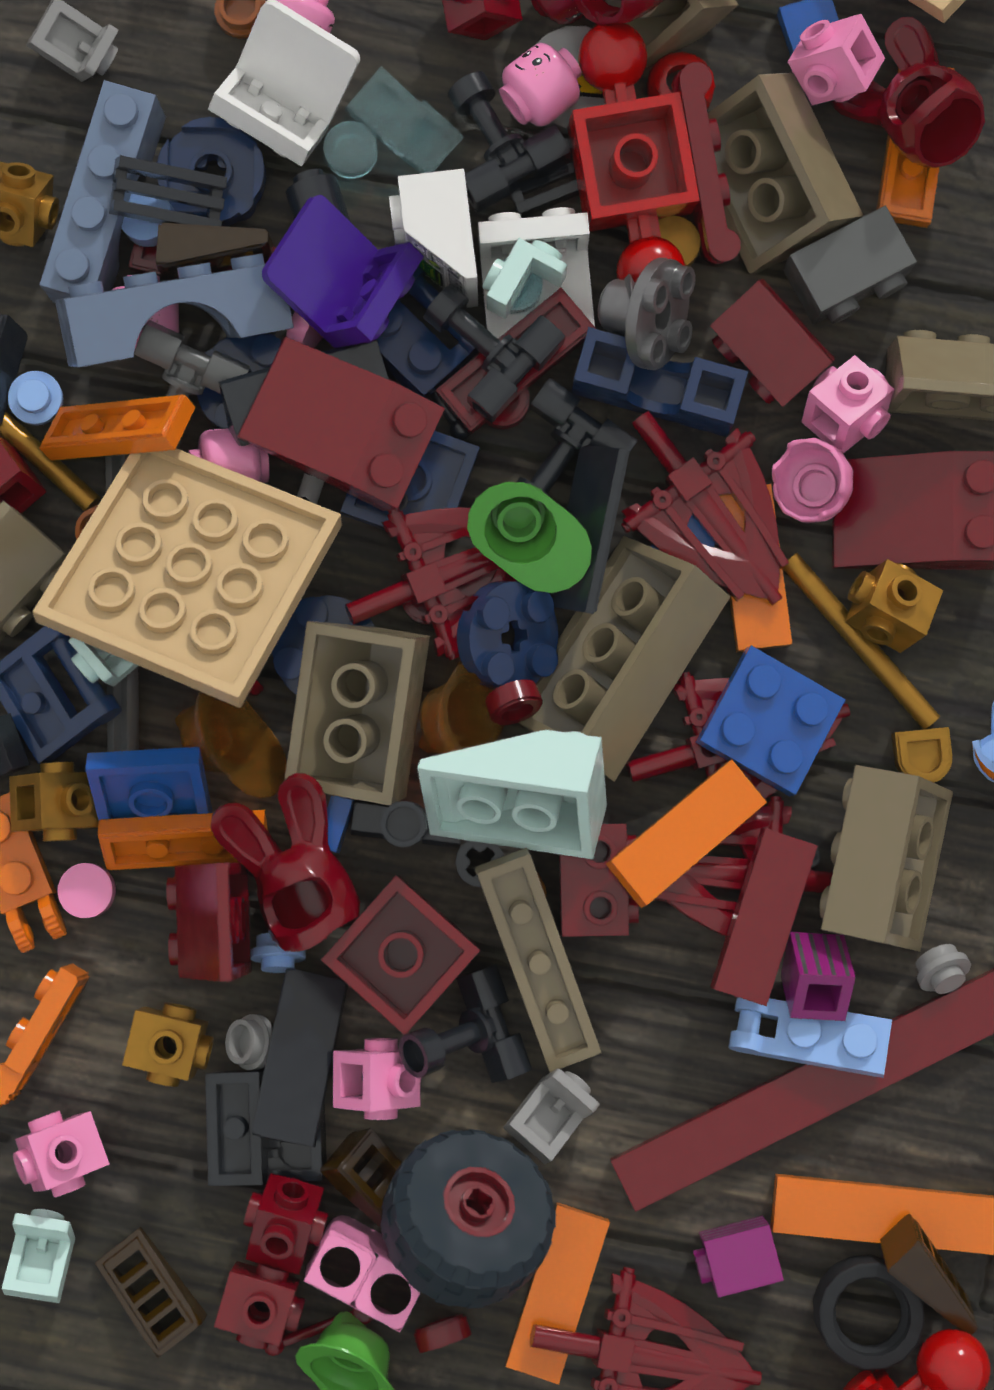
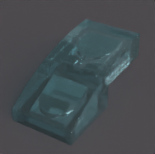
M382 66L344 109L376 139L420 173L434 172L464 137L425 99L420 103Z

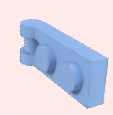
M739 997L736 998L735 1011L739 1012L737 1030H732L730 1033L729 1049L745 1054L880 1078L884 1077L892 1019L847 1012L845 1021L790 1018L786 1001L769 998L767 1006ZM761 1018L778 1020L775 1038L759 1035Z

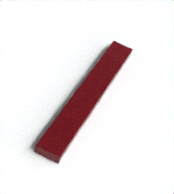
M994 968L963 983L952 992L941 994L892 1018L883 1078L800 1064L610 1158L634 1211L636 1212L994 1034Z

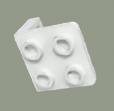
M267 0L260 8L236 67L214 93L208 110L226 120L231 126L241 129L272 148L278 155L288 158L302 167L326 134L360 63V55L353 47L277 0Z
M559 207L544 211L541 217L521 218V215L515 212H502L491 215L488 221L478 222L483 283L495 260L499 258L505 262L518 238L530 244L534 240L543 241L562 254L561 261L567 264V273L561 287L590 322L595 325L588 260L590 236L588 212L575 213V210L572 208ZM531 273L506 319L487 309L488 291L483 288L487 330L496 338H500L561 287Z

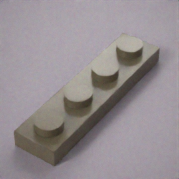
M524 848L474 867L549 1072L601 1054L602 1052L528 849Z

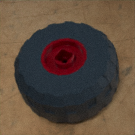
M473 1129L462 1131L450 1130L423 1141L413 1149L398 1167L385 1193L381 1208L383 1209L381 1222L382 1238L387 1246L388 1256L396 1270L398 1269L407 1279V1283L418 1292H422L433 1298L436 1302L450 1307L453 1305L467 1307V1309L483 1308L485 1305L499 1303L511 1297L530 1280L542 1264L552 1244L553 1230L556 1227V1211H554L552 1201L553 1195L548 1182L545 1181L538 1170V1166L528 1155H525L515 1147V1144L502 1137L485 1133V1131Z

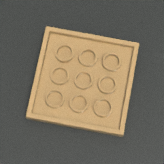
M177 448L170 451L129 454L32 612L36 623L241 708L342 526L341 514Z

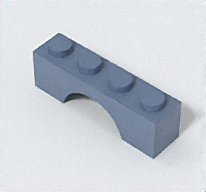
M106 80L103 81L40 281V287L54 303L57 299L69 298L68 286L102 281L103 291L113 289L119 270V242L124 219L123 216L109 214L115 159L122 155L153 161L166 119L155 94ZM127 173L126 179L137 181L140 175ZM125 192L124 201H129L131 193Z
M263 253L230 259L232 270L212 273L210 262L177 268L179 279L158 282L156 272L123 277L125 288L103 291L102 281L68 286L69 298L55 300L69 367H83L132 358L143 326L155 313L172 304L185 303L204 310L219 323L228 338H242L294 328L290 306L264 282L262 278V269L265 266Z

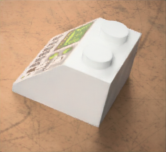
M464 169L398 176L400 195L389 196L395 245L410 242L424 256L419 266L426 272L427 277L443 289L452 284L469 299L467 308L477 307V272Z

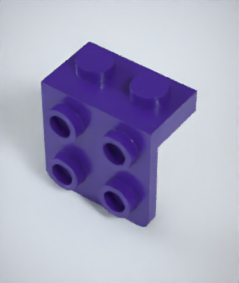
M316 195L306 201L263 267L262 278L273 291L334 348L365 342L370 343L385 331L389 323L387 318L396 301L403 297L414 284L415 277L413 274L424 256L410 242L377 249L326 197Z

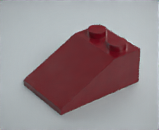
M285 337L237 438L382 511L398 509L445 408L396 382Z
M943 451L847 459L853 469V491L844 508L832 518V569H875L886 559H889L894 563L906 565L911 569L994 570V451Z
M241 863L175 866V877H168L166 885L168 909L176 910L177 932L169 934L168 954L170 965L178 966L179 978L221 982L233 981L251 973L248 869Z

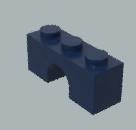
M588 327L573 380L572 394L642 414L649 411L653 417L727 437L735 421L748 371L695 357L693 362L690 363L668 361L657 370L640 368L631 361L628 355L625 337Z

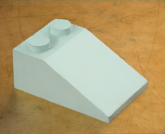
M542 730L420 759L417 769L430 835L521 849L527 848L528 850L587 859L594 858L607 807L601 737L587 736L574 731L565 733Z

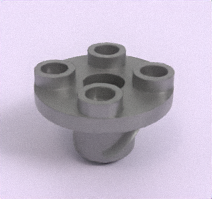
M662 257L656 258L644 268L636 283L631 275L628 274L624 280H612L603 289L598 304L600 324L609 333L625 337L628 355L637 367L649 370L660 369L671 359L675 352L684 353L687 350L692 338V325L687 320L689 297L695 286L694 269L683 266L677 260Z

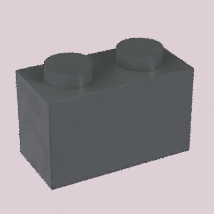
M885 205L791 254L783 271L811 323L815 325L829 318L831 324H835L860 309L859 301L875 293L879 300L884 299L908 284L905 277L908 276L917 261Z

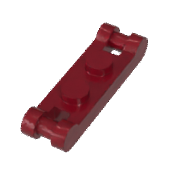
M692 62L687 64L674 77L672 93L681 92L700 201L694 208L693 215L695 226L700 236V253L706 262L721 264L734 259L741 249V241L733 230L727 229L724 207L730 206V189L725 173L718 174L714 153L721 150L720 131L717 120L715 118L708 119L704 96L712 84V74L705 64Z

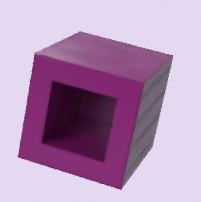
M790 932L781 970V980L790 1018L845 1021L856 977L844 935Z
M763 1216L699 1232L703 1248L693 1250L698 1274L702 1284L712 1282L718 1298L784 1281L770 1225Z

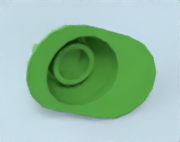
M504 482L489 487L475 499L468 512L467 530L473 545L485 557L497 564L515 580L534 591L555 593L567 590L584 577L590 566L592 546L585 528L573 515L546 495L540 488L531 484Z
M344 1311L337 1314L331 1325L324 1329L315 1344L300 1347L295 1355L297 1365L315 1382L320 1390H394L388 1382L390 1361L388 1344L381 1336L369 1330L350 1312Z

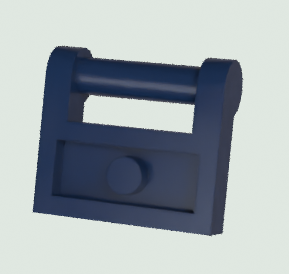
M418 265L413 274L415 277L414 284L403 297L396 301L387 316L389 319L387 328L376 340L385 369L405 388L427 399L479 351L451 327L447 331L459 343L449 350L400 302L410 294L427 310L439 294L424 278L426 272Z
M46 626L42 627L0 661V701L7 713H11L16 728L38 764L51 763L95 728L111 721L122 711L114 695H107L98 680L95 683H91L73 663L71 658L78 652L68 641L72 637ZM52 649L87 704V707L77 713L43 657Z

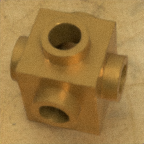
M0 161V239L4 243L12 246L26 245L34 247L46 229H53L59 213V199L53 197L54 175L36 171L32 166L25 163H5Z
M886 559L871 572L863 571L855 579L848 593V600L853 603L845 622L860 630L868 640L877 644L887 645L901 653L927 635L943 590L917 576L910 567Z
M74 762L40 764L41 773L9 776L11 832L43 831V841L77 840V829L98 827L99 821L86 772H74Z
M164 1002L163 1010L146 1006L135 1010L122 1066L147 1071L146 1080L149 1082L178 1087L180 1079L188 1081L196 1076L197 1068L204 1070L207 1068L214 1037L206 1035L209 1021L195 1018L197 1012L195 1008L170 1002ZM167 1036L175 1041L177 1046L176 1052L168 1048L166 1044Z

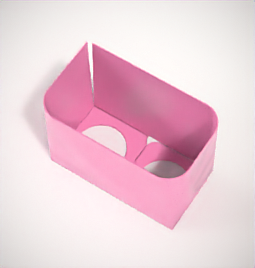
M337 1216L329 1222L323 1233L320 1246L315 1248L306 1266L304 1282L398 1332H401L420 1295V1292L409 1284L411 1289L410 1302L402 1312L393 1314L372 1303L371 1288L380 1276L391 1273L400 1275L406 1281L407 1279L398 1269L396 1270L389 1258V1252L382 1234L349 1216ZM334 1247L351 1249L360 1261L359 1276L354 1283L347 1287H342L321 1275V1259L328 1250Z

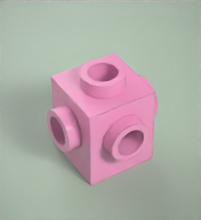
M858 14L831 23L829 20H821L810 25L802 32L800 36L801 41L789 58L788 64L813 106L831 100L844 102L853 98L858 93L867 91L885 57L862 14Z
M854 355L838 369L835 366H831L819 376L813 388L809 391L801 422L821 440L845 453L864 436L867 439H872L886 426L891 417L890 413H888V408L895 389L888 384L882 373L874 368H869Z
M367 1038L364 1039V1049L333 1051V1108L364 1111V1119L391 1120L398 1118V1109L420 1107L421 1078L412 1076L404 1067L399 1053L398 1039Z
M60 1110L28 1122L31 1133L15 1139L19 1151L13 1153L17 1173L23 1184L31 1183L33 1192L51 1189L53 1197L67 1194L86 1185L83 1175L109 1165L91 1111L76 1114L64 1120ZM56 1148H57L58 1154H59L58 1160H57V1158H56V1156H55V1149H56Z

